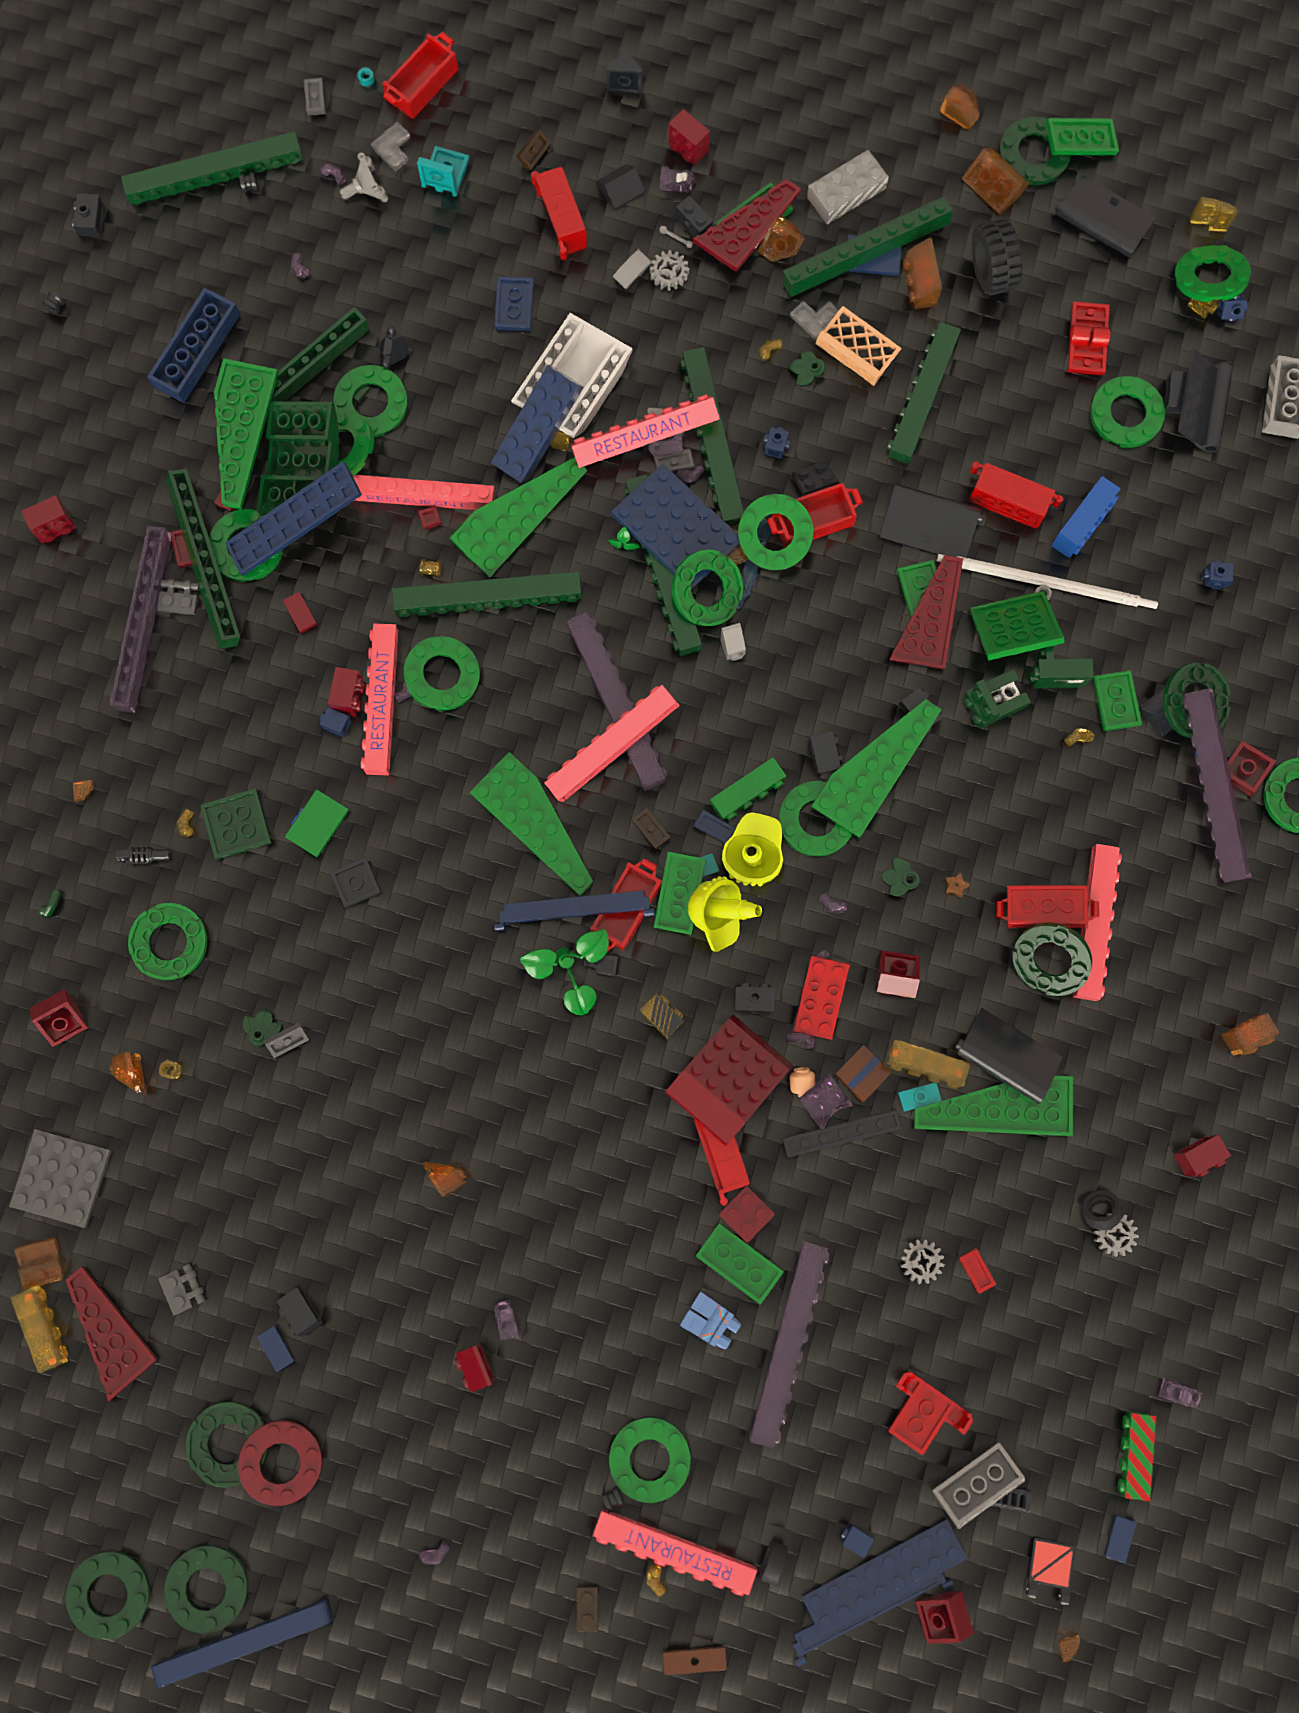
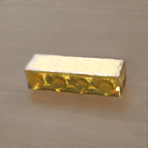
M896 1039L892 1041L886 1061L887 1064H890L891 1069L897 1071L902 1069L909 1070L910 1075L916 1077L924 1075L928 1077L927 1080L936 1083L943 1081L947 1083V1087L958 1089V1087L965 1085L971 1064Z
M40 1286L32 1287L10 1297L38 1373L46 1372L68 1362V1352L65 1346H62L59 1339L61 1334L59 1329L54 1326L52 1320L54 1318L53 1312L47 1307L44 1290L40 1289Z

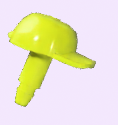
M748 813L742 817L734 834L725 843L722 853L724 867L730 874L729 877L731 879L735 878L737 883L743 882L745 886L748 884L762 886L779 875L783 865L781 851L782 827L777 819L758 813Z
M717 877V879L714 878L712 881L700 884L692 893L688 902L690 919L695 926L705 932L709 945L714 952L732 945L738 939L739 919L745 920L758 917L762 913L761 906L741 900L739 887L735 882L727 880V877Z

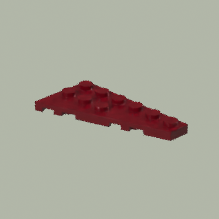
M785 179L771 188L762 197L754 199L748 206H743L724 218L715 227L707 229L704 234L694 237L693 242L737 272L797 198L801 188Z
M944 555L889 659L890 661L945 669L963 558Z
M82 1266L65 1281L79 1313L78 1317L85 1330V1337L93 1360L97 1364L101 1382L104 1384L107 1392V1399L111 1401L158 1358L85 1267Z

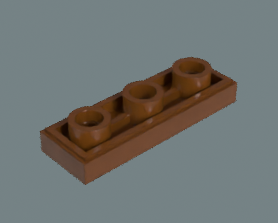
M725 1646L663 1651L665 1675L727 1670ZM693 1657L698 1658V1661L696 1663H693L691 1661Z

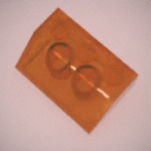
M984 148L962 177L998 214H1001L1015 202L1030 184L993 148Z
M929 238L909 249L906 258L903 259L904 269H907L908 272L906 277L907 285L911 287L910 301L914 302L915 309L936 306L942 289L932 238Z

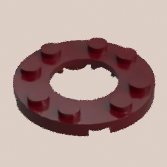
M277 1420L260 1426L249 1435L240 1451L238 1472L244 1489L255 1500L271 1506L288 1505L300 1500L313 1488L319 1477L322 1461L320 1447L308 1429L299 1423ZM285 1443L297 1450L301 1463L299 1471L286 1483L276 1484L269 1482L260 1471L259 1462L261 1455L273 1444Z

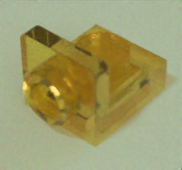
M1191 299L1188 306L1205 318L1209 312L1213 314L1218 308L1219 304L1217 302L1219 299L1211 300V302Z

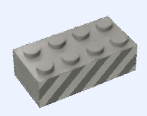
M867 150L809 185L807 198L825 223L829 224L885 190L888 176L870 151Z
M1278 355L1271 365L1262 428L1263 433L1299 438V359Z
M998 1443L935 1488L933 1493L959 1529L1023 1483L1025 1477L1002 1445Z

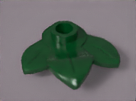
M803 351L801 359L791 362L789 369L798 374L796 385L803 386L810 384L815 377L821 376L825 370V364L821 359H817L813 352Z
M894 858V869L887 870L881 874L883 881L892 886L890 894L894 896L904 895L908 889L916 888L920 881L919 875L911 870L910 864L900 858ZM911 877L913 883H908L906 878Z
M269 1009L260 1011L255 1017L245 1015L243 1019V1030L249 1034V1041L254 1046L264 1045V1040L279 1033L282 1025L280 1023H272V1014ZM256 1034H262L260 1038H255Z

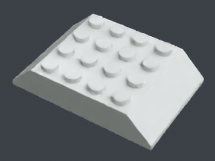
M570 313L511 401L523 408L547 365L555 367L584 387L559 429L575 438L586 430L623 374L632 348Z

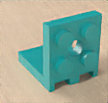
M435 146L430 160L419 157L417 162L422 187L426 188L427 185L435 187L438 192L443 193L444 190H447L456 197L470 160L469 155Z

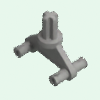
M359 153L358 159L360 164L356 178L352 179L353 183L340 190L341 196L347 199L359 192L360 194H368L386 202L388 200L386 191L383 187L378 186L371 173L375 170L370 157L365 156L364 153Z

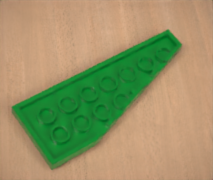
M224 358L214 390L220 460L219 470L221 474V499L223 506L242 510L279 372L277 369Z
M575 457L505 493L501 497L492 500L488 504L477 508L451 534L449 539L487 577H491L587 470L584 466L579 468Z
M925 699L835 771L811 807L860 838L942 709Z
M509 752L470 791V794L570 888L581 896L593 884V880L537 777Z
M1054 1076L1049 1090L1040 1104L1003 1083L914 1109V1129L1073 1136V1076Z

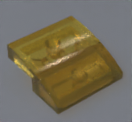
M1201 197L1190 216V223L1208 224L1209 231H1227L1238 213V209L1220 200Z

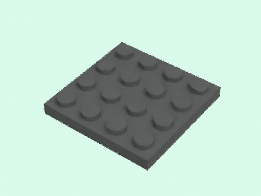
M35 1129L9 1207L87 1228L112 1150Z

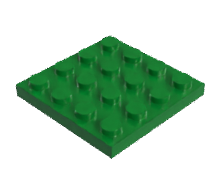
M1044 591L970 608L971 616L988 660L1064 643V636Z

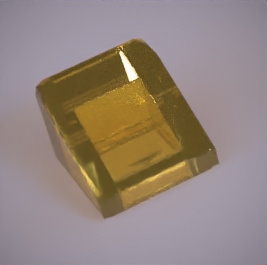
M558 430L550 444L551 448L568 451L571 436Z

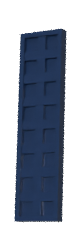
M342 461L225 542L241 575L245 576L362 495L345 462Z
M946 1519L802 1596V1599L820 1636L823 1637L967 1560V1557Z

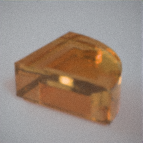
M93 780L73 782L75 802L84 800L92 791L94 786Z
M1078 1635L1058 1639L1064 1663L1072 1660L1080 1646Z

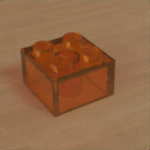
M1265 1013L1254 1016L1221 1035L1233 1055L1241 1054V1056L1257 1051L1258 1047L1272 1043L1275 1041L1274 1037L1280 1033L1269 1014Z

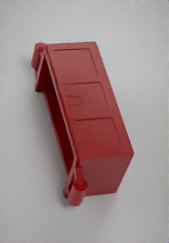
M444 32L435 37L428 33L426 40L419 48L412 53L387 82L384 81L382 83L385 93L383 97L412 119L458 71L456 53L451 50L454 39ZM440 38V39L443 40L445 43H447L449 46H448V47L445 46V45H444L443 43H441L438 39Z
M558 167L540 174L533 171L531 173L532 184L535 185L537 196L539 198L543 197L558 237L560 258L566 260L567 254L587 247L585 225L563 168Z
M974 462L970 469L971 474L979 476L969 499L971 503L1032 528L1038 529L1049 505L1058 508L1063 501V497L1055 494V490L989 463L983 465L979 464V462Z
M844 482L796 498L806 508L812 519L814 528L813 540L854 526L857 517L855 509L863 503L858 488L846 489ZM850 492L852 493L853 498L855 500V505L852 504V501L848 494ZM779 513L772 514V517L767 520L772 534H779L782 544L786 548L794 537L793 524L785 515Z
M645 858L636 865L628 862L612 893L644 890L645 897L650 898L651 905L662 886V880L655 877L658 865ZM642 865L653 871V874L651 875L640 869L639 866ZM644 910L599 914L594 924L590 927V932L605 929L609 940L607 952L614 946L625 951L644 918Z
M1088 885L1007 886L1008 898L996 902V917L1007 920L1008 929L1029 928L1046 922L1062 924L1069 928L1088 929V921L1099 917V901L1088 898ZM1004 902H1008V917H1004ZM1088 902H1091V917H1088Z
M694 1118L720 1196L719 1202L721 1205H727L728 1200L725 1198L724 1193L749 1185L750 1183L735 1136L725 1145Z

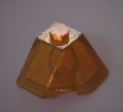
M962 84L955 85L944 97L940 112L967 130H970L980 116L976 94Z
M781 216L774 219L758 252L771 261L795 256L805 238L796 225Z
M124 1052L112 1057L110 1071L114 1078L137 1093H146L140 1054Z
M424 1162L422 1164L424 1169L430 1172L428 1176L442 1197H447L466 1183L464 1180L466 1176L460 1167L456 1169L455 1166Z

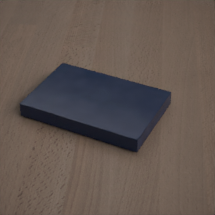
M848 235L847 241L850 240V239H853V238H855V237H857V236H856V235ZM901 247L849 271L898 276Z
M498 276L495 329L531 331L534 278Z

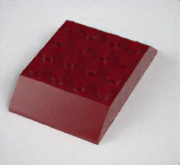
M733 1014L687 1065L665 1093L727 1145L793 1065Z

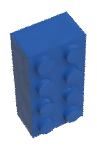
M1102 476L1060 531L1051 546L1069 559L1073 553L1077 555L1118 500L1119 496L1117 494L1121 488Z

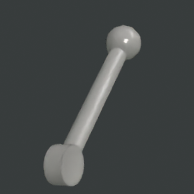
M665 226L660 227L661 234H667L686 244L687 248L692 247L693 243L691 241H686L673 234Z

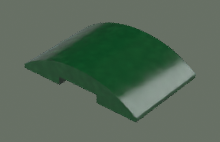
M270 402L266 439L270 440L266 475H261L257 512L269 513L338 465L339 430L333 402Z

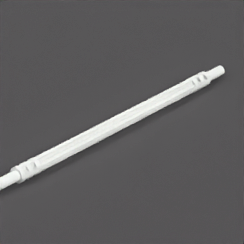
M938 554L937 561L941 562L944 555ZM957 556L958 558H963L962 569L1040 586L1047 585L1049 588L1135 607L1140 605L1156 609L1158 606L1157 601L1143 599L1134 594Z

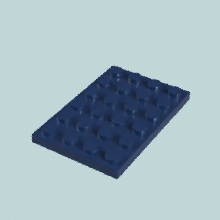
M664 464L656 469L611 511V515L623 527L625 526L629 533L672 574L675 573L680 562L691 553L700 550H716L727 557L740 544L738 534ZM705 569L698 572L691 583V590L697 584H699L711 572V570Z

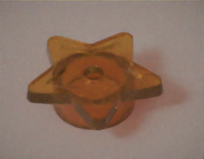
M961 873L954 878H945L948 883L946 893H954L960 898L962 897L963 890L970 886L969 883L963 881Z

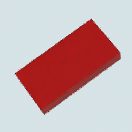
M977 1248L958 1257L978 1294L996 1285Z

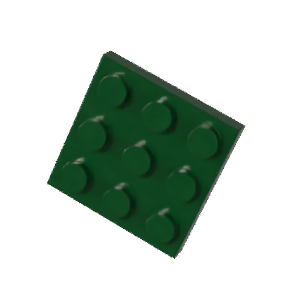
M256 788L200 805L216 860L272 843Z

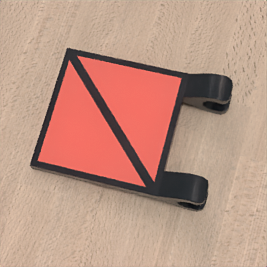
M1034 1538L1025 1592L1027 1596L1035 1598L1037 1595V1583L1059 1587L1058 1602L1065 1605L1069 1604L1075 1546Z

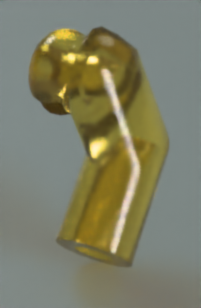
M781 339L766 341L759 349L760 358L768 359L771 350L782 348Z
M1076 729L1065 739V743L1071 747L1077 741L1091 742L1094 739V733L1086 729Z
M186 808L178 819L177 826L180 835L190 837L193 829L189 828L188 822L194 813Z
M652 1565L648 1569L646 1582L654 1593L661 1597L666 1592V1589L659 1582L662 1569L659 1565Z

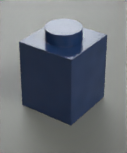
M329 707L326 712L324 711L321 714L319 720L323 729L343 738L351 723L349 716Z
M852 1523L848 1527L845 1526L840 1535L842 1545L865 1558L874 1541L870 1534Z

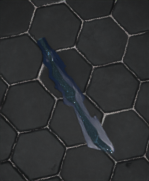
M766 518L760 522L757 529L758 539L763 546H765L772 533ZM748 557L746 558L743 570L742 600L739 601L737 609H742L745 599L750 596V589L755 585V578L758 577L757 569L759 566L750 561Z

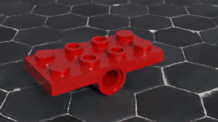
M1073 301L1067 372L1094 375L1105 374L1107 346L1110 339V328H1108L1109 305Z
M811 955L794 1026L795 1032L832 1040L850 966L849 963Z

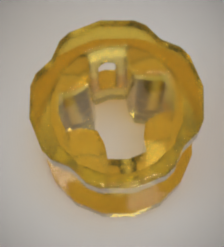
M421 559L420 575L430 574L439 578L441 561L430 562Z
M164 1061L159 1067V1073L165 1078L176 1079L181 1074V1067L176 1062ZM170 1067H173V1070H171V1074L167 1073V1070H169Z

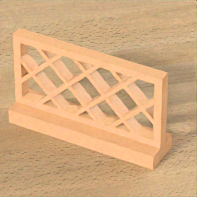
M844 306L841 307L827 327L821 331L816 341L818 346L872 385L877 383L880 376L901 350L898 345ZM842 313L849 317L850 323L840 324L839 317ZM854 326L863 327L864 333L855 334ZM851 327L852 335L842 336L841 328ZM838 328L839 336L832 337L828 334V331ZM865 337L866 345L857 346L856 338ZM868 337H877L879 344L870 345ZM853 339L854 347H846L843 340ZM883 347L892 348L894 353L884 356ZM880 348L881 356L872 357L870 349ZM867 349L868 358H861L858 355V350ZM882 360L883 367L880 371L873 366L872 361Z

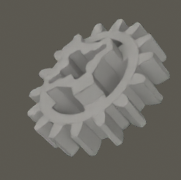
M669 250L668 254L662 251L661 257L656 255L655 260L651 261V280H655V285L661 284V289L667 286L668 291H670L673 286L676 290L678 284L683 286L684 280L687 281V274H689L688 261H684L683 255L678 257V252L673 255L671 250Z
M1123 1214L1119 1224L1112 1229L1093 1231L1094 1234L1098 1235V1238L1094 1239V1241L1101 1243L1098 1247L1099 1249L1106 1248L1105 1254H1110L1112 1251V1256L1117 1257L1118 1252L1121 1256H1125V1250L1132 1252L1130 1246L1137 1245L1133 1240L1134 1238H1139V1235L1134 1234V1231L1138 1228L1131 1226L1134 1221L1126 1220L1127 1215ZM1122 1223L1126 1226L1128 1232L1124 1230ZM1118 1232L1123 1234V1236L1115 1237L1108 1233ZM1104 1237H1106L1109 1240V1245L1106 1243ZM1127 1239V1242L1121 1246L1122 1242Z
M915 1240V1245L908 1243L909 1250L903 1249L906 1255L900 1256V1259L905 1260V1263L900 1266L907 1269L904 1275L911 1274V1281L917 1278V1283L921 1284L922 1279H924L925 1283L928 1284L929 1278L936 1280L935 1274H942L939 1267H944V1264L940 1263L944 1256L938 1255L941 1249H934L935 1243L931 1242L927 1245V1240H923L922 1244H920L919 1240ZM923 1248L930 1250L933 1255L925 1254ZM915 1250V1256L912 1260H909L912 1252ZM921 1256L922 1258L927 1260V1262L924 1263V1266L918 1264V1261L921 1260ZM935 1263L933 1270L930 1272V1266ZM911 1268L919 1269L921 1275L914 1273Z

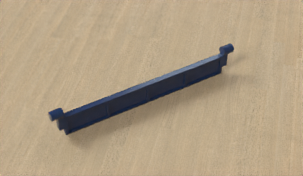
M644 890L504 904V911H499V923L494 924L495 931L506 930L505 923L644 910V917L655 916V910L650 908V898L645 897Z
M941 1573L823 1637L820 1636L815 1623L795 1633L794 1636L797 1642L793 1646L799 1656L794 1659L797 1667L807 1662L804 1654L927 1590L939 1584H942L945 1591L954 1586L951 1579L945 1580Z

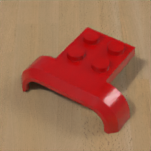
M912 1372L903 1373L895 1385L908 1394L909 1398L888 1431L922 1456L944 1421L964 1435L973 1423L972 1415Z

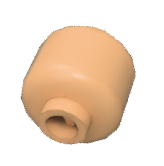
M795 1068L794 1072L790 1074V1089L793 1093L798 1094V1097H809L810 1093L815 1091V1074L809 1068Z

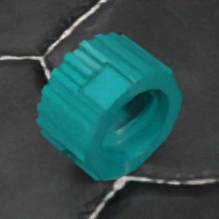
M362 68L358 72V79L361 85L366 87L374 83L373 71L369 68ZM364 75H369L368 79H363Z

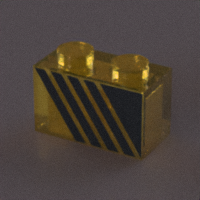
M655 994L640 1009V1013L668 1039L684 1023L682 1019L684 1016L678 1009L675 1008L673 1010L668 1006L670 1002L663 995L659 997Z

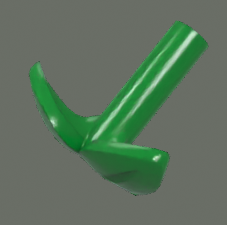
M625 526L618 532L617 539H608V542L616 548L624 546L626 550H635L640 547L637 543L629 542L630 533Z

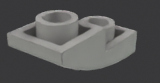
M638 249L619 268L613 277L625 289H628L635 279L641 276L648 268L651 261Z

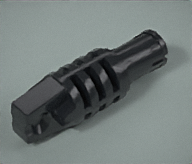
M127 847V850L116 851V859L118 861H126V864H152L154 861H171L172 858L170 849Z

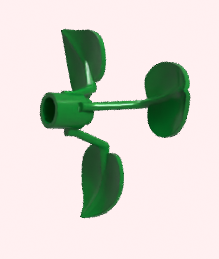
M605 929L587 932L580 936L576 942V950L579 954L574 953V951L570 952L565 947L558 949L556 954L550 949L542 948L526 953L520 957V961L527 972L537 979L551 975L553 966H557L558 963L561 967L566 968L574 989L565 992V1006L576 1015H584L595 1004L596 993L589 985L577 986L570 969L574 963L573 956L580 959L585 957L591 963L601 960L608 949V934Z

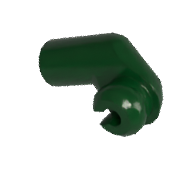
M52 890L47 905L39 908V915L50 917L53 914L60 900L61 892Z

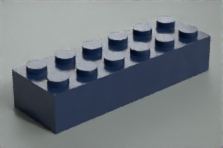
M204 287L147 376L152 386L184 403L240 316L236 304Z
M547 365L491 463L520 483L528 482L584 387L555 367Z

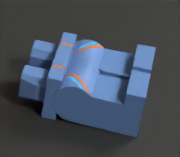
M700 1291L691 1308L707 1319L689 1309L680 1326L714 1347L717 1345L720 1348L727 1349L732 1340L723 1335V1332L728 1328L736 1333L741 1323L733 1317V1313Z

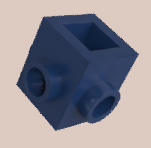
M1241 294L1226 301L1219 299L1217 314L1221 319L1228 321L1243 319L1244 313L1248 309V302Z
M771 427L770 433H766L763 444H766L764 454L782 459L784 450L789 449L791 439H788L789 432L781 427Z
M1220 560L1210 562L1203 569L1202 578L1205 579V586H1211L1212 589L1227 588L1233 582V564L1223 563Z

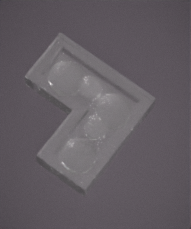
M397 122L372 142L371 147L394 171H397L409 161L408 156L399 147L410 138V135Z
M803 301L791 312L790 316L813 339L817 340L818 335L827 327L839 310L828 302L816 313Z

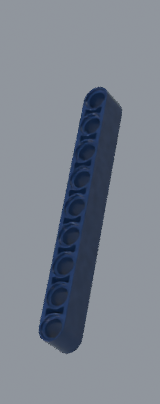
M327 1599L155 1663L151 1666L157 1688L332 1622L333 1618Z

